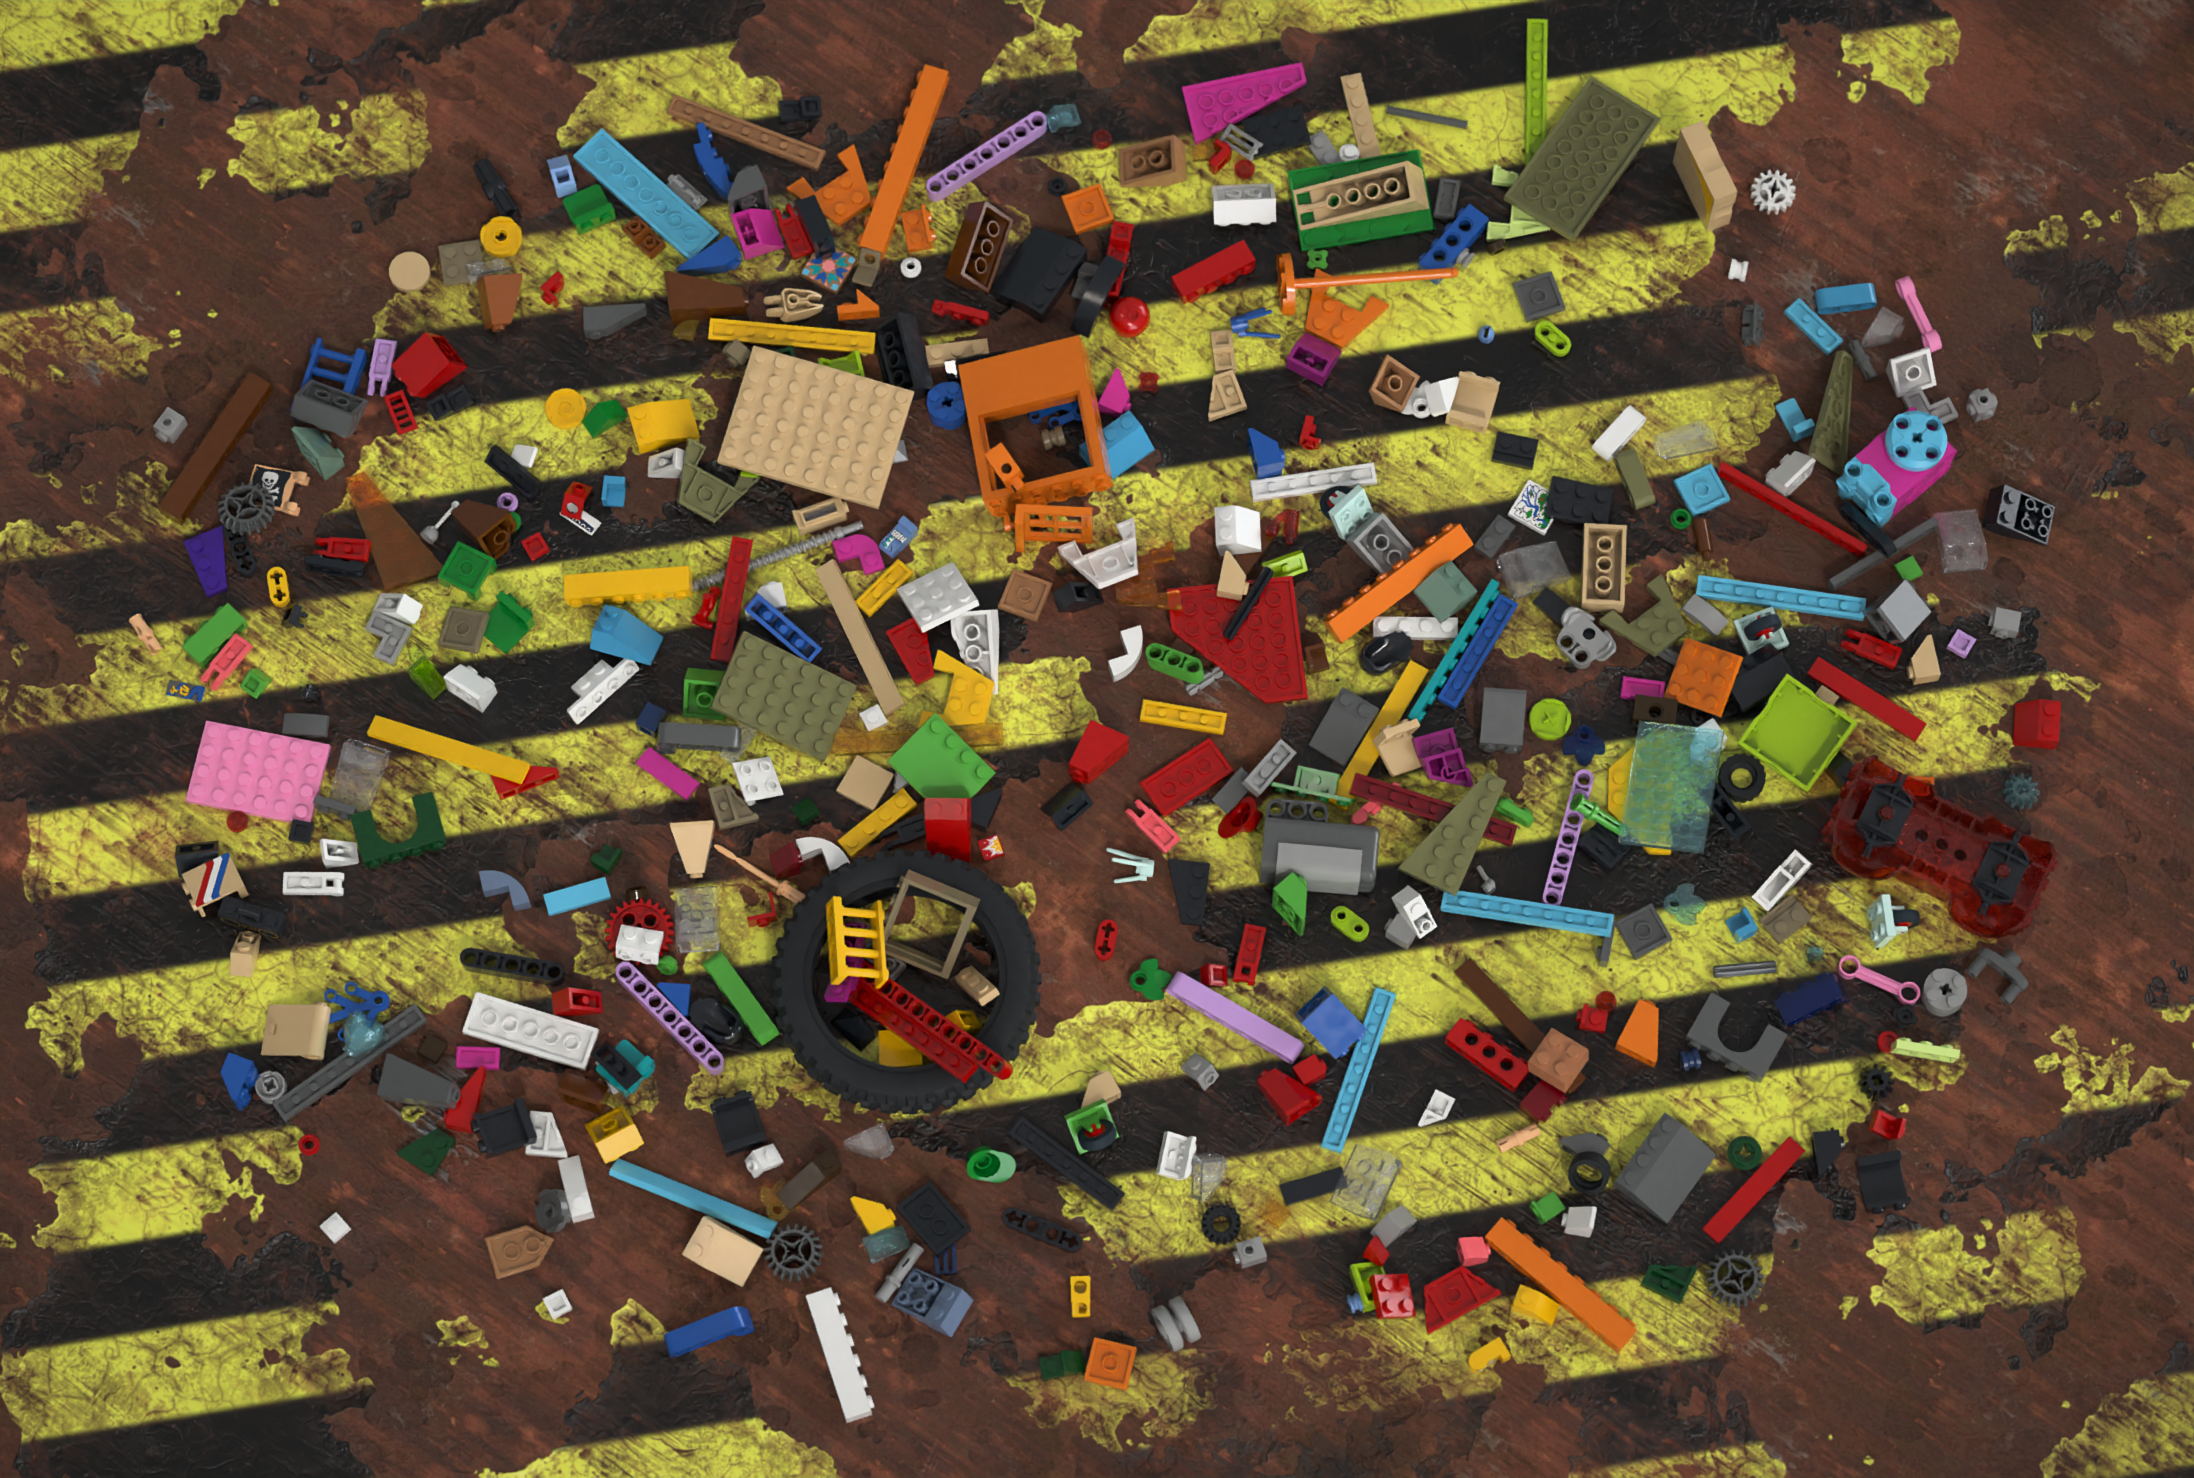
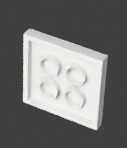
M953 562L896 589L922 633L979 606L976 596Z

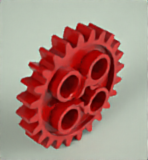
M642 898L639 899V903L631 900V905L623 901L624 908L621 909L616 906L617 914L610 913L613 921L606 920V924L610 928H606L604 931L609 935L605 937L606 942H611L608 945V949H615L613 951L614 957H616V942L621 924L625 925L624 921L627 918L635 919V922L629 926L664 932L659 957H663L662 951L669 952L666 944H673V940L669 937L675 936V933L669 929H672L674 924L668 922L671 920V916L665 915L666 908L659 910L660 905L658 902L652 906L651 899L646 904ZM652 918L656 920V923L653 926H647L645 924L648 919ZM635 961V962H636V966L639 967V966H640V962Z

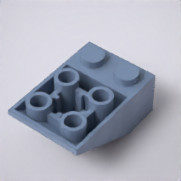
M913 1267L891 1305L932 1329L952 1337L972 1304L973 1299L963 1289Z

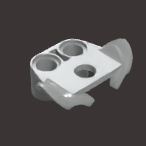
M1572 606L1567 608L1562 614L1561 623L1563 628L1558 635L1557 646L1559 651L1576 668L1586 669L1594 660H1607L1616 651L1617 647L1610 633L1607 630L1602 632L1592 622L1595 620L1592 615ZM1588 628L1595 631V637L1591 640L1583 637L1584 630ZM1564 639H1570L1573 643L1570 647H1563L1561 642ZM1582 653L1587 656V659L1584 662H1578L1576 656Z

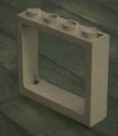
M908 870L906 876L901 875L897 884L900 891L898 894L894 893L890 902V906H893L892 911H887L883 920V924H886L884 928L885 954L948 979L980 899ZM909 885L967 908L946 962L889 939Z

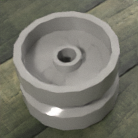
M1176 1296L1168 1301L1170 1313L1162 1305L1151 1310L1156 1326L1172 1352L1184 1348L1182 1335L1190 1343L1201 1338L1199 1329L1180 1296Z

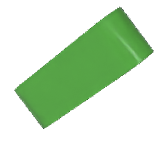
M1152 643L1146 648L1145 653L1150 668L1191 684H1198L1204 679L1202 662L1198 658L1158 643Z

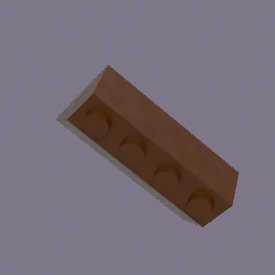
M986 201L969 203L944 277L958 286L989 294L1014 220Z

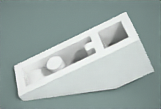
M579 1155L558 1160L573 1223L595 1218Z

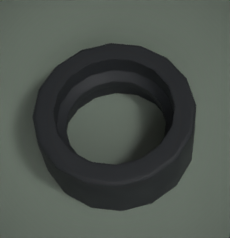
M1592 1151L1581 1152L1573 1157L1570 1163L1568 1180L1574 1189L1583 1194L1600 1193L1605 1189L1609 1181L1611 1167L1608 1160L1601 1154ZM1587 1164L1597 1167L1602 1173L1601 1179L1587 1181L1581 1178L1577 1173L1578 1166Z

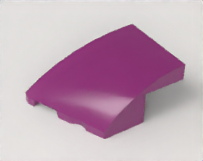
M1453 727L1411 739L1420 765L1428 779L1465 787H1474L1470 770L1466 768L1461 747L1458 748Z

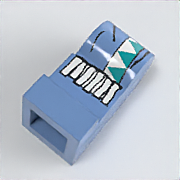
M903 515L894 529L881 541L879 548L889 557H896L918 535L917 526Z

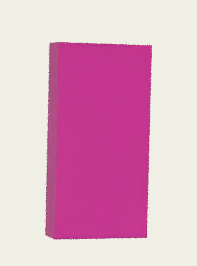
M1623 676L1620 698L1634 700L1636 694L1663 698L1665 682Z
M457 1046L456 1069L477 1070L480 1066H485L486 1070H499L501 1049L500 1047Z

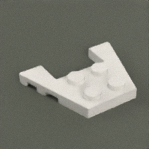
M1134 518L1116 524L1122 541L1082 555L1074 540L1058 546V552L1098 589L1138 575Z

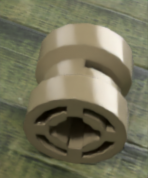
M1061 425L1054 427L1050 432L1047 429L1040 430L1045 451L1052 449L1053 445L1059 447L1066 445Z

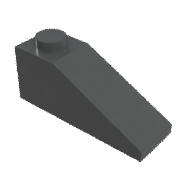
M646 304L583 307L585 337L594 340L606 337L646 316Z

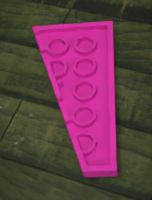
M1302 62L1182 87L1195 146L1225 130L1229 123L1233 125L1305 85L1306 77Z

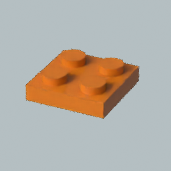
M1100 183L1061 196L1076 235L1114 221V216Z
M1094 1337L1084 1381L1127 1391L1137 1347Z

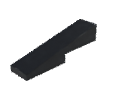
M1546 587L1532 603L1562 630V614L1571 606ZM1588 628L1584 630L1583 637L1591 640L1595 637V631Z

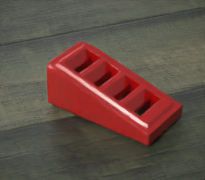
M403 389L383 397L398 436L418 429ZM398 399L402 400L401 403L391 406L390 402ZM402 406L405 407V410L394 413L393 411ZM408 414L407 418L397 421L396 417ZM411 421L412 425L400 428V424Z

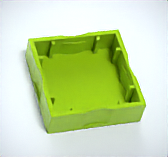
M1786 674L1770 696L1765 708L1753 720L1737 744L1808 794L1854 731L1857 722L1835 706L1821 700L1812 690L1789 674Z

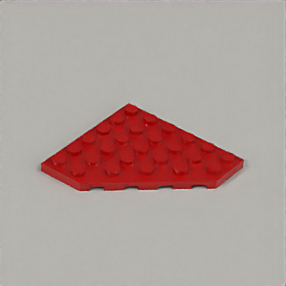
M1293 576L1270 579L1231 641L1223 636V632L1246 595L1242 596V601L1218 597V584L1167 589L1170 625L1173 634L1212 664L1218 666L1225 674L1264 704L1308 700ZM1256 580L1245 581L1249 583L1248 592Z

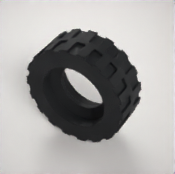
M1745 753L1734 754V756L1728 757L1723 762L1718 774V785L1733 802H1750L1759 796L1765 785L1766 772H1764V766L1752 755L1749 756ZM1743 768L1751 773L1752 782L1748 787L1739 788L1733 784L1731 775L1736 769Z

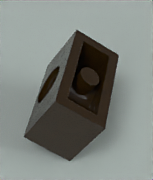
M1636 694L1631 725H1636L1640 729L1652 727L1657 728V730H1674L1678 700ZM1656 711L1660 716L1657 718L1651 717L1649 712Z

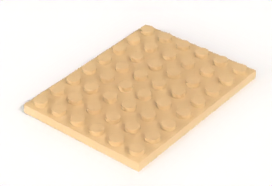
M753 346L717 463L879 509L913 400L914 391Z

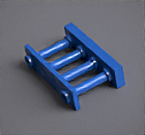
M317 338L316 344H312L310 349L311 358L301 388L310 379L313 380L314 375L343 382V385H345L343 391L355 395L368 358L366 351L357 348L356 353L350 356L324 349L322 339ZM320 357L348 363L351 366L349 373L341 374L318 368Z

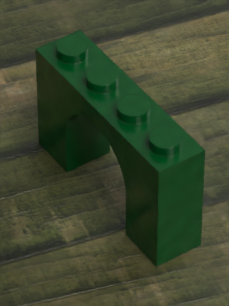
M433 792L412 797L418 826L414 835L402 843H389L378 835L371 810L350 815L365 868L375 869L380 867L382 863L389 861L390 863H396L401 861L403 857L410 855L411 857H416L423 854L424 851L430 849L437 851L442 849L444 845H448Z

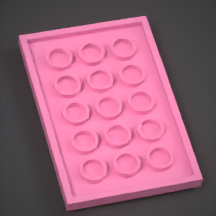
M206 721L186 802L292 823L293 819L312 823L315 812L313 800L315 795L320 793L331 746L329 744Z

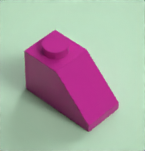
M1115 368L1098 403V408L1100 412L1118 419L1131 409L1132 404L1130 403V395L1120 369Z

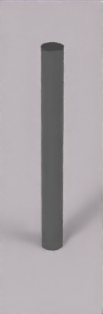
M1387 106L1386 114L1467 129L1468 121L1392 106Z

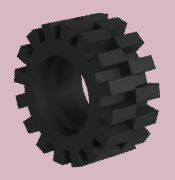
M1219 1203V1205L1214 1204L1211 1208L1208 1207L1202 1216V1232H1204L1205 1238H1208L1211 1243L1215 1242L1216 1245H1219V1243H1223V1245H1226L1227 1242L1231 1243L1240 1232V1215L1229 1204L1226 1206L1223 1203ZM1219 1216L1227 1218L1230 1223L1229 1228L1224 1232L1216 1231L1212 1225L1213 1220Z

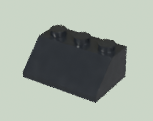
M1769 643L1743 658L1729 699L1744 713L1770 698L1786 674H1789L1794 679L1796 677L1781 652Z

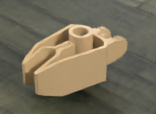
M785 288L780 295L764 298L765 305H778L777 308L766 310V316L780 317L785 323L810 318L821 312L823 304L812 303L819 302L822 296L811 290Z

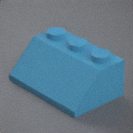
M1130 410L1103 428L1112 480L1154 451V447L1145 430ZM1085 441L1079 446V455L1091 467Z

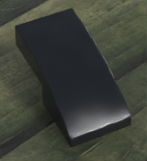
M820 96L800 97L799 100H779L777 103L780 123L810 120L822 117L823 115Z
M463 384L446 395L442 393L425 404L434 421L437 422L474 405L475 402L467 387Z

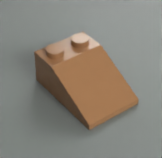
M1170 135L1120 148V186L1122 188L1169 186L1187 181L1185 144L1175 135Z

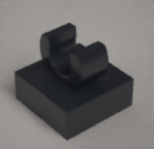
M296 603L289 605L286 608L280 625L287 629L291 627L297 629L304 628V625L299 623L298 618L305 619L308 617V614L301 612L302 606Z

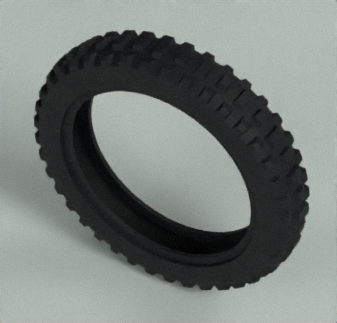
M895 849L894 853L891 854L888 850L876 852L874 857L871 858L868 855L855 859L854 864L850 865L847 862L838 867L835 874L829 873L820 879L818 887L811 886L805 894L806 899L803 902L798 901L792 910L793 917L786 918L783 924V937H778L776 942L777 956H773L771 967L775 970L774 976L770 978V988L774 989L775 996L771 997L772 1008L778 1012V1017L775 1018L778 1029H782L783 1041L787 1048H791L793 1051L794 1059L807 1070V1075L810 1078L817 1080L820 1084L823 1083L824 1089L836 1096L841 1094V1100L855 1105L859 1102L862 1108L872 1111L881 1108V1113L896 1114L898 1111H902V1114L910 1115L917 1114L919 1110H923L925 1114L937 1111L938 1107L942 1105L944 1108L957 1105L958 1100L961 1098L964 1101L971 1099L972 1096L976 1095L977 1089H986L993 1083L995 1076L978 1064V1069L965 1083L936 1063L918 1067H891L877 1064L854 1054L831 1034L821 1019L815 1005L813 979L818 957L828 939L826 904L833 896L841 897L844 907L860 909L877 900L891 898L894 893L898 894L900 888L897 887L901 875L906 876L908 870H911L979 898L980 902L972 922L985 935L996 957L999 968V995L996 998L990 1017L975 1038L1008 1062L1010 1060L1015 1061L1020 1052V1045L1026 1044L1030 1037L1028 1033L1030 1025L1035 1024L1037 1018L1034 1012L1035 1007L1040 1006L1041 994L1037 992L1038 986L1042 984V974L1038 973V966L1041 965L1038 952H1035L1034 945L1036 940L1029 930L1028 921L1025 915L1020 913L1016 902L1006 892L1004 893V888L992 879L988 880L987 874L976 867L970 869V863L957 858L952 861L951 856L939 852L931 855L929 850L916 849L914 853H910V850ZM909 885L905 895L940 901L957 909L964 915L967 910L966 907L912 885ZM971 1041L965 1046V1049L970 1046ZM984 1053L982 1055L981 1060H983L986 1057L987 1053ZM1002 1064L998 1066L997 1072L1001 1070Z

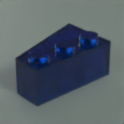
M1825 972L1817 976L1818 980L1812 983L1808 981L1800 984L1797 987L1798 990L1792 993L1787 991L1778 996L1779 999L1774 1002L1785 1025L1790 1027L1814 1017V1014L1824 1009L1826 1011L1831 1010L1832 1005L1842 1000L1844 1004L1850 1002L1840 978L1833 973Z

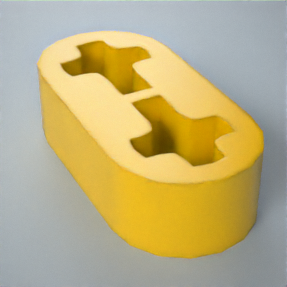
M273 567L267 573L270 598L276 607H285L290 602L287 575L282 568ZM276 573L283 576L279 578L280 584H276L274 579ZM277 590H281L282 595L284 596L282 597V601H278V599L276 598L278 597Z

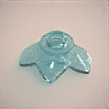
M1682 884L1678 886L1675 893L1667 895L1664 899L1665 910L1670 914H1674L1677 921L1684 925H1695L1696 917L1694 914L1701 912L1707 905L1702 898L1693 895L1694 884ZM1675 901L1678 903V906L1672 907L1670 903Z

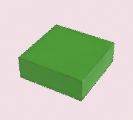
M1913 556L1895 564L1893 567L1901 580L1906 579L1911 582L1923 575Z

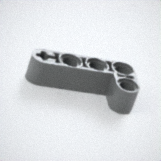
M673 722L658 724L657 752L660 754H675L676 749L721 752L740 751L741 728Z

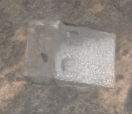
M1976 509L1934 513V517L1938 521L1936 530L1943 573L1985 569L1989 560L1986 541Z
M1556 541L1517 548L1498 557L1497 565L1513 601L1544 590L1546 587L1549 588L1572 579Z
M354 739L345 741L342 746L329 799L355 806L358 812L371 810L386 770L390 751Z
M718 886L675 889V938L677 953L720 950Z

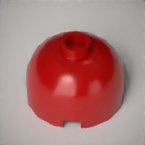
M1133 296L1123 297L1110 307L1108 322L1118 336L1134 338L1148 328L1150 310L1147 304L1139 298Z

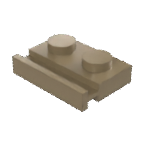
M1792 894L1759 919V923L1764 926L1773 940L1780 945L1811 921L1812 917Z

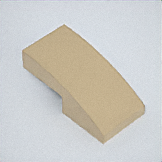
M1231 330L1210 332L1216 375L1232 369L1236 373Z

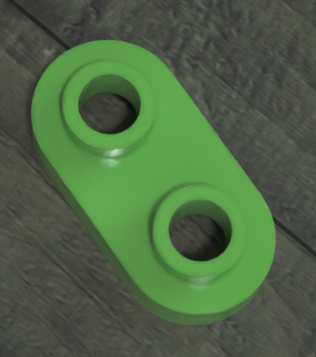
M1506 797L1498 799L1494 808L1497 812L1524 827H1531L1534 817L1530 810L1523 807L1520 809L1514 805L1512 800Z

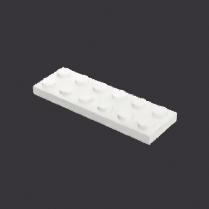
M476 992L462 1033L586 1071L599 1029Z

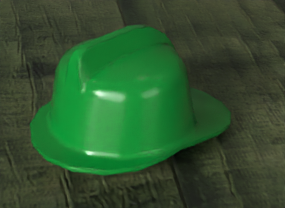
M981 1146L967 1154L966 1170L967 1174L973 1179L1000 1183L1008 1180L1015 1172V1160L1010 1154Z

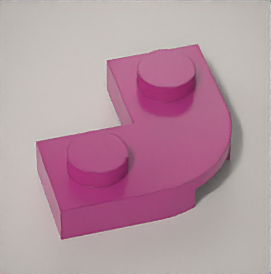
M852 535L832 541L839 563L859 557L865 576L885 570L879 548L870 537Z

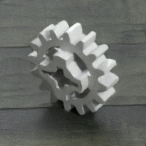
M1768 170L1766 176L1764 173H1760L1759 178L1754 179L1750 197L1755 199L1754 206L1760 205L1759 211L1765 208L1767 209V214L1774 210V213L1778 215L1779 209L1785 212L1786 206H1792V200L1795 199L1796 195L1793 192H1795L1796 187L1790 186L1793 180H1786V173L1780 176L1779 170L1775 174ZM1773 187H1775V189H1774L1775 194L1773 195V198H1772V197H1771V195H1772L1771 191H1772Z

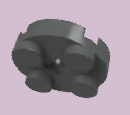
M555 1188L545 1189L538 1196L541 1199L539 1205L535 1207L536 1219L539 1226L547 1230L546 1232H559L565 1227L566 1223L571 1221L566 1193L564 1190Z

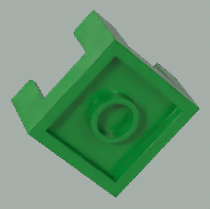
M458 541L441 569L438 579L440 585L448 589L452 585L466 592L469 599L478 602L482 595L481 586L489 573L491 575L494 574L497 564L494 558Z

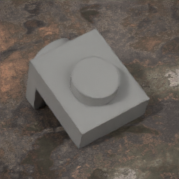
M1194 1053L1180 1067L1203 1090H1206L1219 1077L1213 1065L1197 1053Z

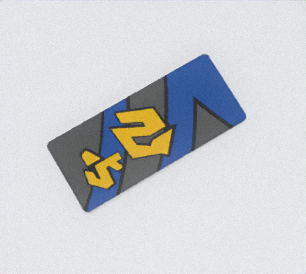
M169 680L166 695L201 702L205 687Z

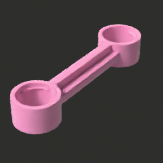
M1906 276L1896 280L1897 292L1900 298L1905 300L1921 333L1924 347H1929L1930 353L1942 349L1941 339L1936 330L1932 329L1921 307L1911 278Z
M1844 956L1838 964L1837 969L1841 977L1845 979L1856 977L1895 994L1903 1005L1915 1004L1920 996V989L1917 984L1913 982L1901 984L1860 965V961L1855 956ZM1844 961H1852L1856 965V971L1852 974L1845 973L1842 970L1841 964ZM1905 987L1914 989L1916 998L1914 1000L1904 999L1901 994L1902 989Z

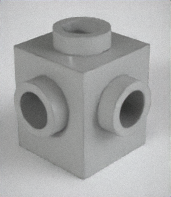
M1988 388L1984 390L1976 389L1969 394L1966 410L1972 416L1974 422L1982 419L1987 420L1994 415L1998 401Z

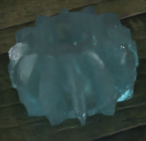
M2022 773L2019 779L2013 775L2011 781H2006L2005 786L2007 788H2004L2003 794L2008 795L2005 798V802L2012 801L2011 808H2014L2017 804L2019 805V810H2023L2024 805L2030 809L2032 803H2037L2038 798L2036 796L2040 794V790L2036 789L2038 782L2031 783L2032 776L2024 779V774ZM2021 789L2025 791L2022 795L2018 793Z

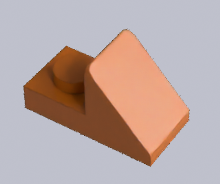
M858 289V304L847 302L837 306L839 321L880 318L879 306Z

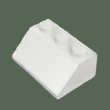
M1273 183L1212 186L1214 224L1228 226L1237 223L1249 225L1251 223L1270 224L1271 222H1276V198Z

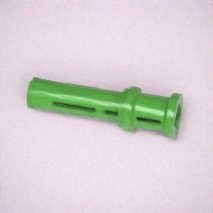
M1581 793L1573 797L1570 803L1571 810L1580 812L1587 820H1595L1619 835V837L1623 838L1627 835L1629 826L1599 809L1596 802L1588 801Z

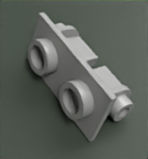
M679 174L669 176V183L666 186L693 210H699L708 201L707 198Z

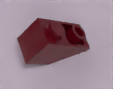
M793 842L788 843L769 855L777 881L801 874L800 867L804 866L800 849L795 848Z

